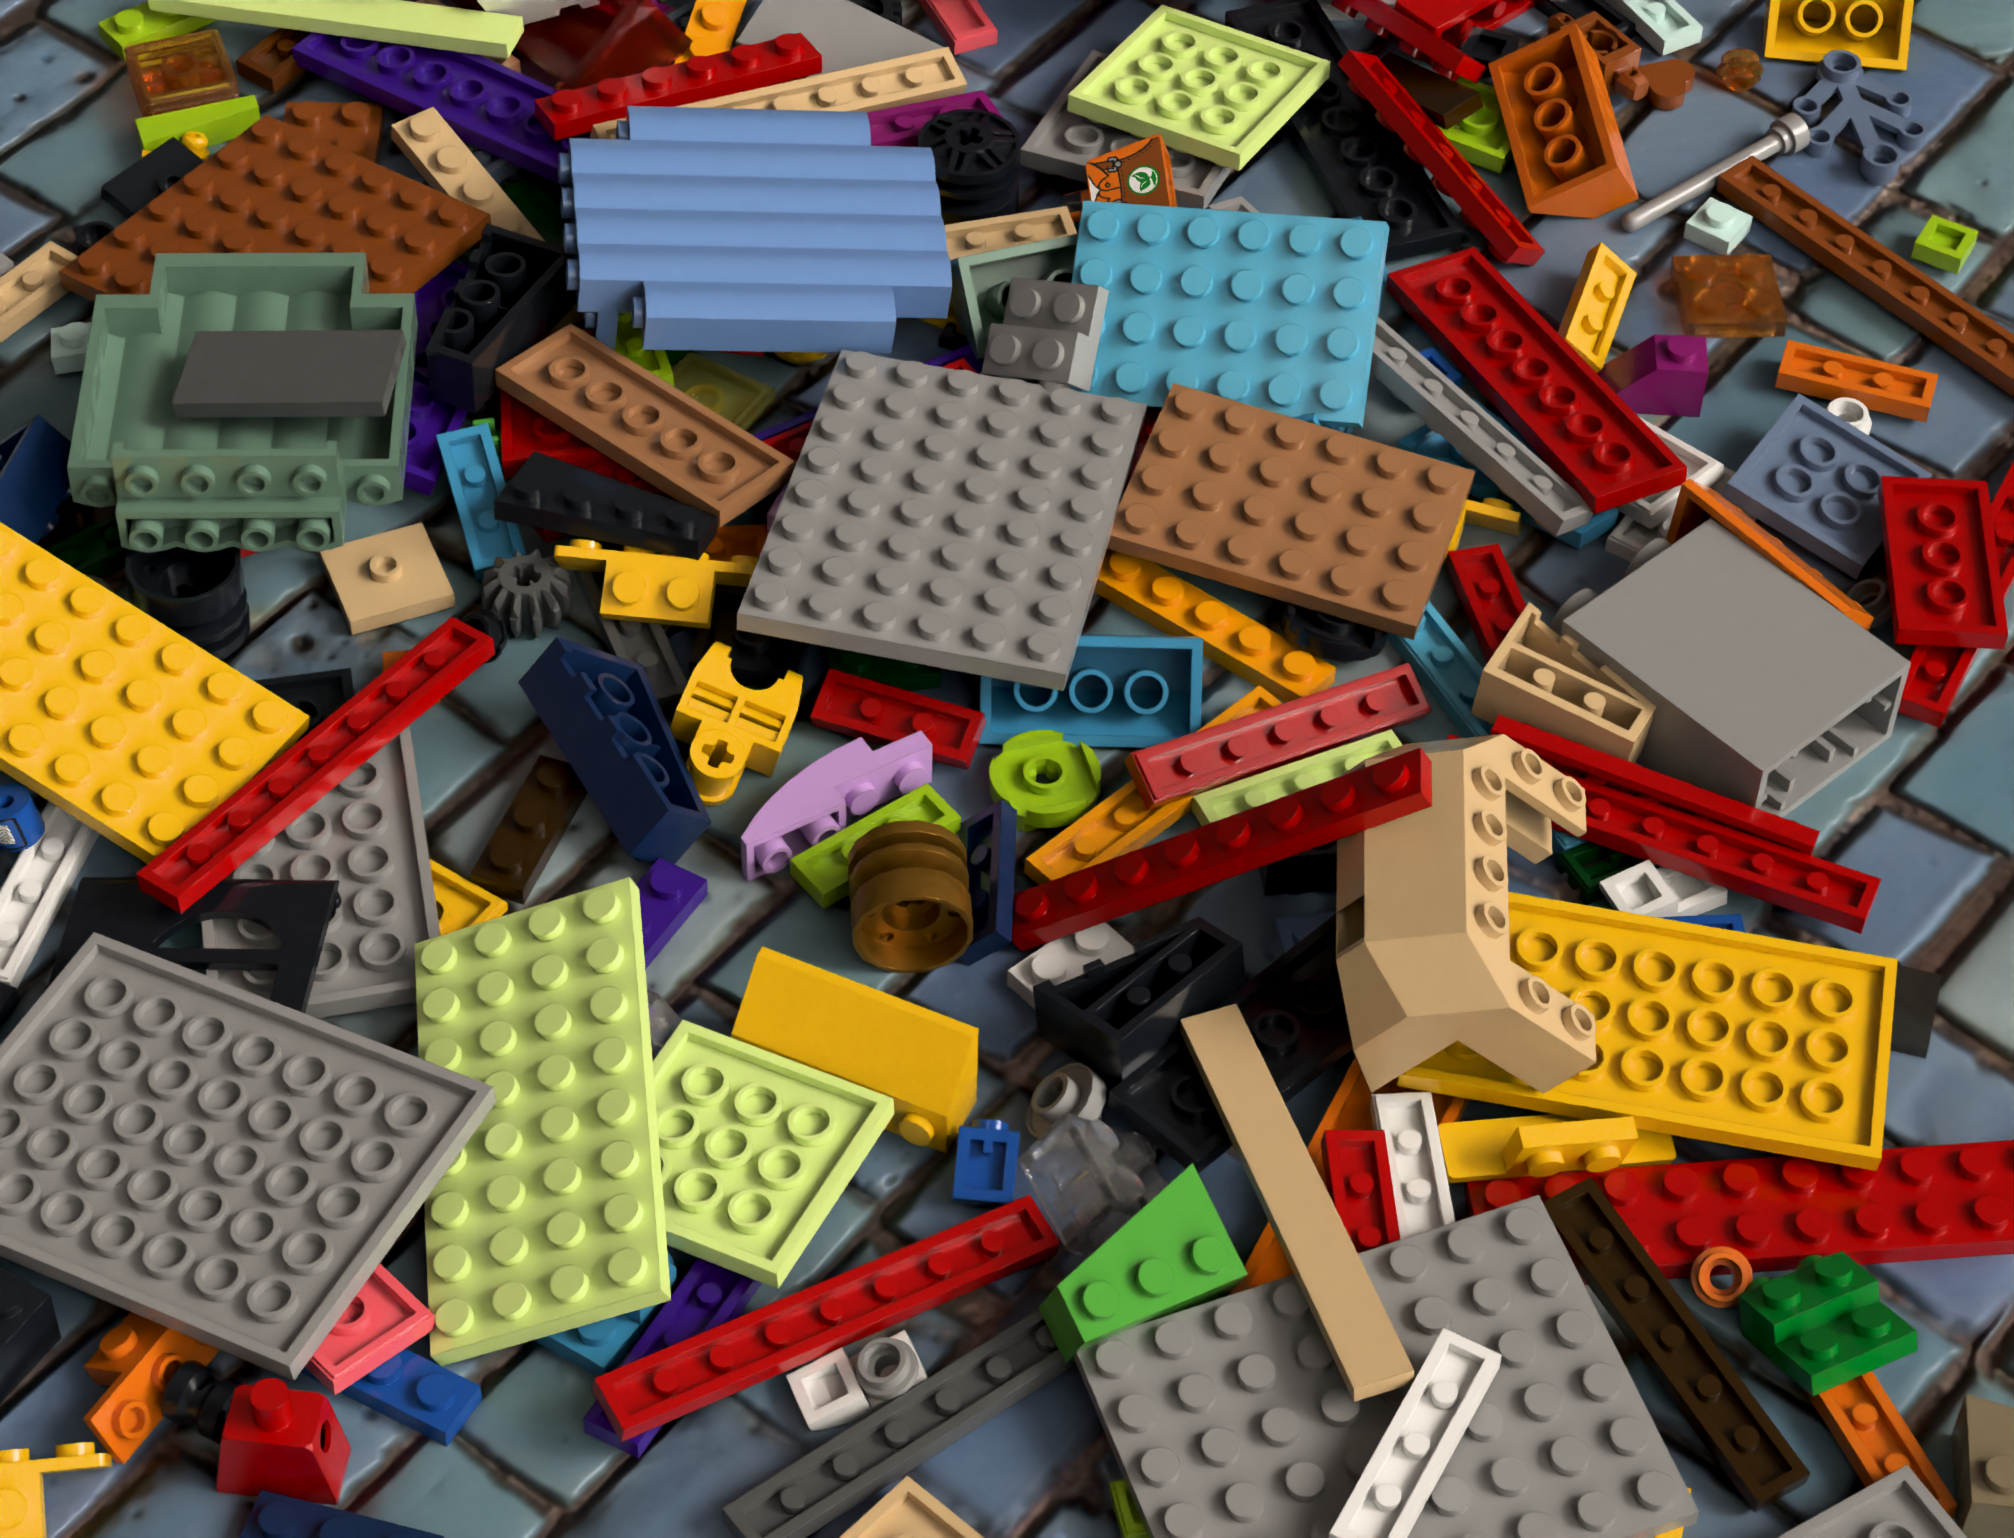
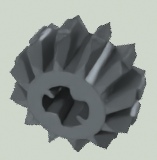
M515 549L511 559L496 557L493 568L484 571V578L482 580L483 594H481L483 610H491L497 613L498 620H502L505 623L506 629H511L515 638H518L524 631H532L539 638L542 628L558 630L562 618L570 616L573 592L572 579L569 576L568 569L560 568L554 556L543 558L539 549H536L530 555H522Z

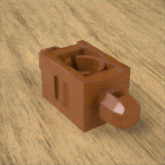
M1596 11L1576 20L1562 12L1550 16L1546 27L1548 35L1574 23L1577 24L1597 54L1609 96L1619 93L1630 101H1637L1646 96L1649 82L1647 77L1638 70L1642 49L1639 45Z

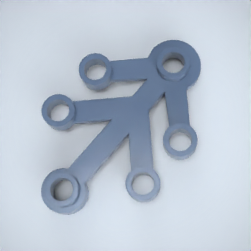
M1846 50L1830 51L1817 65L1815 73L1818 80L1817 84L1805 96L1798 97L1793 101L1791 113L1799 115L1808 127H1812L1809 129L1810 143L1803 150L1813 158L1828 157L1832 153L1835 137L1850 123L1862 151L1860 171L1863 174L1864 180L1875 186L1887 185L1898 175L1902 154L1896 146L1880 142L1873 124L1897 134V145L1909 151H1916L1924 146L1927 127L1921 121L1906 119L1911 114L1914 101L1913 95L1903 89H1894L1865 76L1861 67V60L1854 53ZM1837 93L1841 103L1817 127H1813L1819 122L1822 105L1833 94ZM1859 93L1884 102L1883 107L1862 99Z

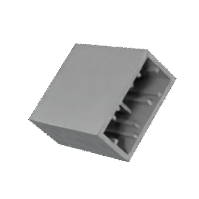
M1712 518L1674 544L1669 543L1664 538H1656L1650 541L1632 559L1622 580L1600 595L1589 588L1576 592L1561 606L1550 625V628L1562 637L1568 633L1580 643L1578 651L1598 668L1607 665L1657 707L1643 751L1636 760L1638 764L1724 797L1741 801L1746 805L1782 818L1891 737L1911 665L1909 660Z

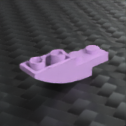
M920 730L872 751L864 739L859 737L831 751L791 778L764 804L741 836L742 875L746 881L749 882L767 873L780 871L790 864V859L845 829L846 819L855 815L865 814L875 806L900 795L907 794L925 783L932 782L933 745Z

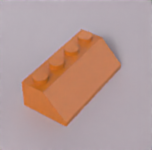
M1576 23L1488 63L1527 208L1531 213L1595 219L1639 199L1597 54Z
M1692 479L1682 483L1666 537L1669 543L1674 544L1712 518L1869 632L1874 619L1872 615L1865 611L1858 602L1850 599L1825 579L1818 570L1810 567L1785 547L1779 539L1770 535L1745 515L1739 507L1730 503L1714 489Z

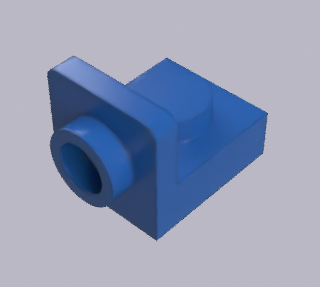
M993 1119L973 1120V1127L959 1126L953 1202L1003 1206L1014 1201L1020 1132L1008 1131L1009 1123Z

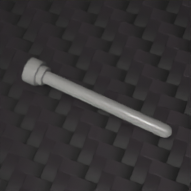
M1788 113L1771 123L1764 138L1625 214L1621 221L1622 227L1628 232H1634L1716 187L1720 174L1750 156H1754L1762 161L1773 154L1791 156L1806 148L1810 143V132L1807 124L1795 113Z

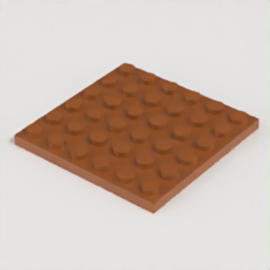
M265 115L62 268L59 274L64 288L95 302L96 294H149L156 253L366 252L370 286L369 293H415L482 239V231L486 223L491 224L490 214Z

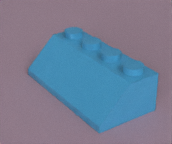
M1081 634L1064 691L981 676L980 712L985 714L986 724L979 744L1003 745L1011 737L1023 732L1054 730L1063 733V741L1071 742L1076 746H1079L1080 740L1091 747L1148 748L1197 732L1201 729L1203 638L1200 636Z

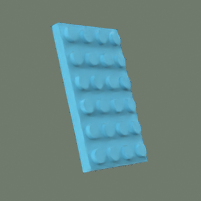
M1083 200L1071 283L1098 285L1109 290L1090 391L1077 392L1110 398L1120 397L1128 401L1147 404V411L1160 412L1172 384L1176 383L1292 418L1315 413L1322 426L1362 429L1389 236L1387 222Z

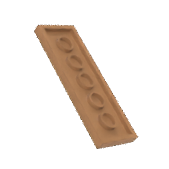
M571 323L495 369L497 387L678 502L717 515V526L719 528L788 483L794 471V460Z

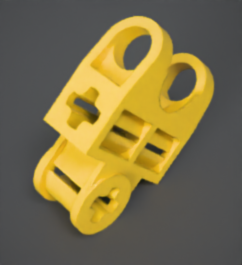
M716 641L694 668L676 708L670 727L675 739L691 745L686 766L700 798L706 806H717L727 802L733 796L745 767L769 777L772 776L794 723L803 683V675L788 670L784 680L778 678L776 683L769 688L762 690L746 688L738 683L732 675V659L729 658L732 647Z

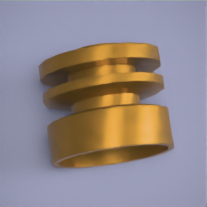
M895 821L875 827L855 841L848 853V881L851 900L853 946L860 957L878 969L896 973H921L947 966L962 956L973 941V917L971 896L969 894L967 853L958 835L941 825L925 821Z

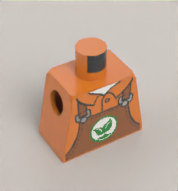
M1153 135L1090 159L1085 165L1088 189L1061 196L1062 206L1068 207L1073 223L1080 222L1083 200L1177 207L1171 159L1162 135Z

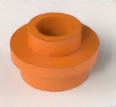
M1725 1246L1712 1247L1703 1251L1693 1262L1690 1271V1282L1696 1296L1705 1304L1715 1308H1729L1739 1304L1738 1295L1744 1293L1746 1287L1753 1281L1752 1268L1745 1256L1739 1251ZM1718 1265L1727 1267L1732 1274L1730 1285L1722 1290L1715 1288L1710 1282V1272Z

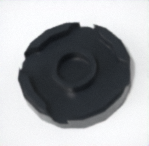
M1288 602L1283 604L1280 617L1281 631L1290 642L1306 652L1339 661H1361L1377 656L1385 647L1388 632Z

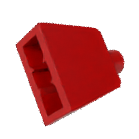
M264 1378L254 1385L242 1384L235 1387L221 1437L216 1483L217 1492L258 1497L260 1491L265 1490L312 1503L337 1505L351 1448L328 1398L319 1392L288 1389L285 1382L278 1378Z

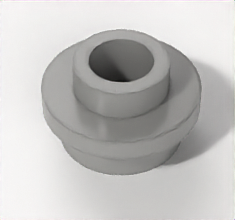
M879 1337L868 1342L862 1348L856 1363L855 1373L859 1385L866 1394L875 1399L889 1400L901 1396L912 1387L918 1376L919 1363L912 1348L904 1341L890 1337ZM889 1365L898 1366L890 1375L880 1377V1373L885 1367Z

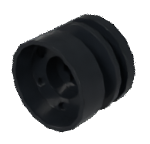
M955 109L938 114L924 124L918 135L917 146L931 147L935 161L936 183L940 193L941 216L944 225L1017 214L1019 212L1018 175L1020 173L1019 159L1021 146L1020 135L1011 122L996 113L980 109Z
M232 546L212 552H197L180 547L152 553L129 550L125 557V576L129 597L133 606L220 660L227 658L243 645L250 632V609L247 603V590L244 587V571L240 548Z

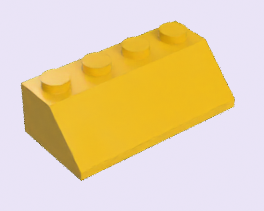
M762 946L756 956L731 1038L893 1098L895 1114L885 1130L902 1136L914 1145L929 1146L944 1153H947L959 1132V1126L964 1124L977 1102L979 1028Z

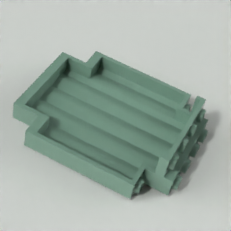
M366 252L156 253L149 294H96L67 464L73 502L101 508L116 505L115 514L121 547L145 553L165 551L174 547L197 552H212L232 546L254 552L272 551L286 546L318 552L343 546L348 500L373 506L391 504L403 500L418 332L415 293H369L370 286ZM403 330L406 347L387 413L384 417L176 418L171 403L196 331Z

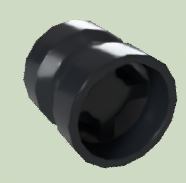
M195 1360L186 1361L174 1373L165 1389L161 1403L162 1416L181 1426L192 1423L198 1426L200 1435L220 1444L234 1389L242 1385V1383L232 1378L219 1380L214 1377L211 1368Z

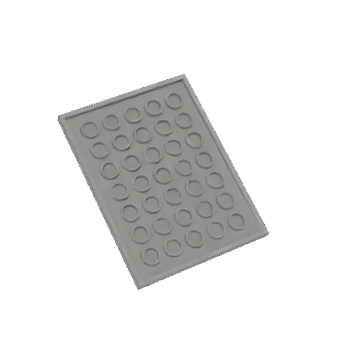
M842 349L737 612V630L1064 691L1110 540L1116 512L1124 494L1146 421L1147 404L1128 401L1120 397L1110 398L1077 392L1070 388H1060L1050 392L1041 385L1027 383L1020 379H1004L977 374L969 370H954L926 365L919 361H904L876 356L863 351L854 352Z
M94 932L0 1045V1256L294 1381L496 1104L494 1088L488 1084Z
M1539 1195L1358 1253L1414 1368V1380L1443 1328L1502 1355L1499 1370L1407 1538H1654L1656 1535L1683 1526L1687 1527L1696 1524L1699 1510ZM1294 1274L1139 1324L1077 1352L1074 1357L1149 1538H1329L1332 1527L1411 1385L1354 1402Z

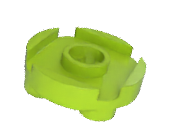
M1033 730L1011 737L1003 744L1002 753L996 759L993 757L990 763V796L994 804L1002 799L1017 810L1016 830L1023 832L1033 831L1036 828H1057L1074 823L1096 806V800L1100 793L1101 766L1094 751L1080 740L1079 747L1071 742L1063 741V733L1054 730ZM1046 774L1049 780L1057 779V781L1050 784L1036 782V775Z

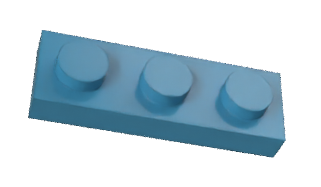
M488 423L436 435L438 449L476 580L483 579L484 571L493 568L496 557L511 559L515 549L522 555H526L518 525L494 519V500L505 488L506 483Z

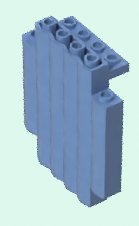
M627 106L626 121L617 120L616 139L569 138L568 153H559L558 183L568 184V188H561V219H570V223H564L563 252L564 254H573V259L566 260V290L576 291L577 312H583L584 328H593L594 338L614 350L616 347L619 313H631L632 328H641L643 350L840 353L843 349L854 352L891 354L896 318L947 319L952 292V272L947 253L946 232L941 216L940 193L936 183L935 161L931 147L871 146L870 123L866 112Z

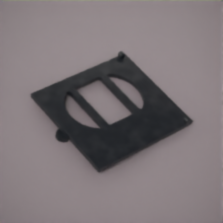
M83 877L76 892L47 988L95 932L188 969L277 971L270 1000L305 1014L332 909L339 908L342 902L338 892L340 882L339 880L223 879L191 907L180 914L141 891L137 877ZM216 918H240L258 923L271 931L282 944L278 949L159 947L165 940L190 925Z

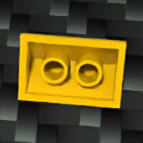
M1767 0L1763 16V58L1819 63L1830 51L1846 50L1859 57L1861 67L1906 71L1914 0Z

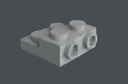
M1012 277L1003 324L991 323L981 374L1004 379H1020L1027 383L1041 385L1049 392L1060 388L1089 392L1109 290L1098 285Z

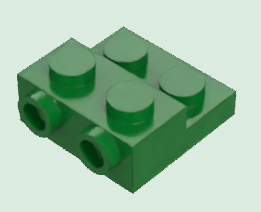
M1843 1251L1826 1257L1810 1255L1800 1262L1796 1271L1774 1279L1768 1277L1756 1278L1746 1287L1744 1293L1738 1295L1742 1336L1812 1396L1918 1351L1917 1330L1879 1300L1878 1280Z

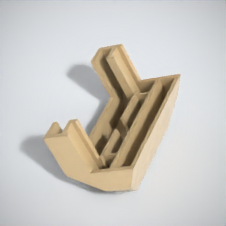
M1505 734L1410 743L1363 760L1342 775L1420 747L1432 761V807L1337 840L1336 963L1353 1051L1371 1093L1456 1041L1463 1043L1542 1094L1595 1064L1596 1024L1594 1014L1585 1006L1574 1002L1549 986L1540 977L1532 975L1510 960L1507 846L1536 865L1552 855L1551 820L1576 837L1587 832L1585 789L1574 778L1565 776L1543 761L1533 750L1524 748Z

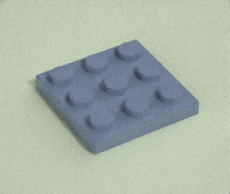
M1798 393L1727 482L1722 496L1849 576L1857 579L1883 545L1878 500V486L1881 476L1931 478L1932 474Z

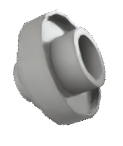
M1082 1063L1067 1064L1043 1079L1035 1089L1027 1109L1026 1125L1030 1134L1051 1149L1065 1148L1080 1139L1091 1136L1097 1130L1102 1120L1103 1106L1106 1101V1086L1103 1079Z

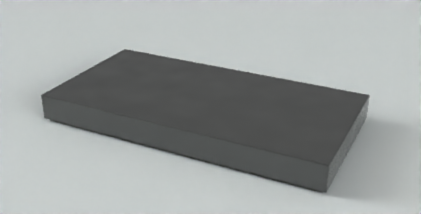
M403 330L196 331L171 403L176 418L384 417L387 413L406 347Z

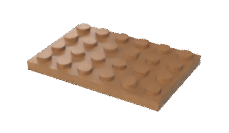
M1173 383L1118 506L1107 549L1414 640L1473 485L1475 471Z

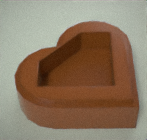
M1670 59L1638 67V70L1647 77L1649 82L1648 93L1645 97L1658 109L1674 110L1679 108L1683 104L1685 94L1692 89L1695 70L1686 61Z

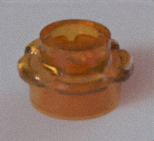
M1738 48L1723 54L1721 64L1716 68V76L1721 79V83L1725 84L1728 89L1740 92L1749 90L1753 85H1756L1761 80L1764 69L1759 63V56L1754 51Z

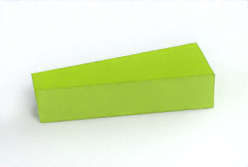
M249 95L134 120L141 152L143 149L153 151L172 137H175L182 143L183 135L190 131L203 133L209 141L208 148L235 139L260 120V112L255 95Z

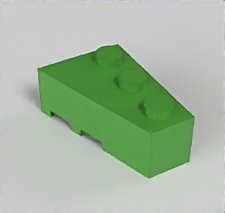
M1192 1163L1060 1282L1038 1308L1065 1364L1074 1361L1077 1352L1139 1324L1226 1297L1248 1273Z

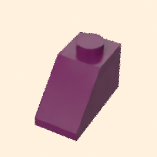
M1654 334L1604 364L1602 370L1597 374L1636 414L1700 417L1708 377L1706 337Z

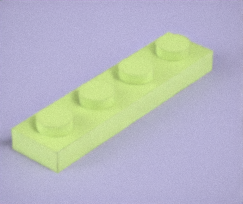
M1390 729L1194 795L1192 812L1201 826L1339 777L1363 760L1402 746V743L1393 730Z

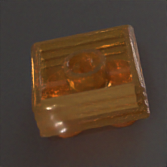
M216 29L130 45L124 49L128 75L143 117L240 97L236 76L220 33Z

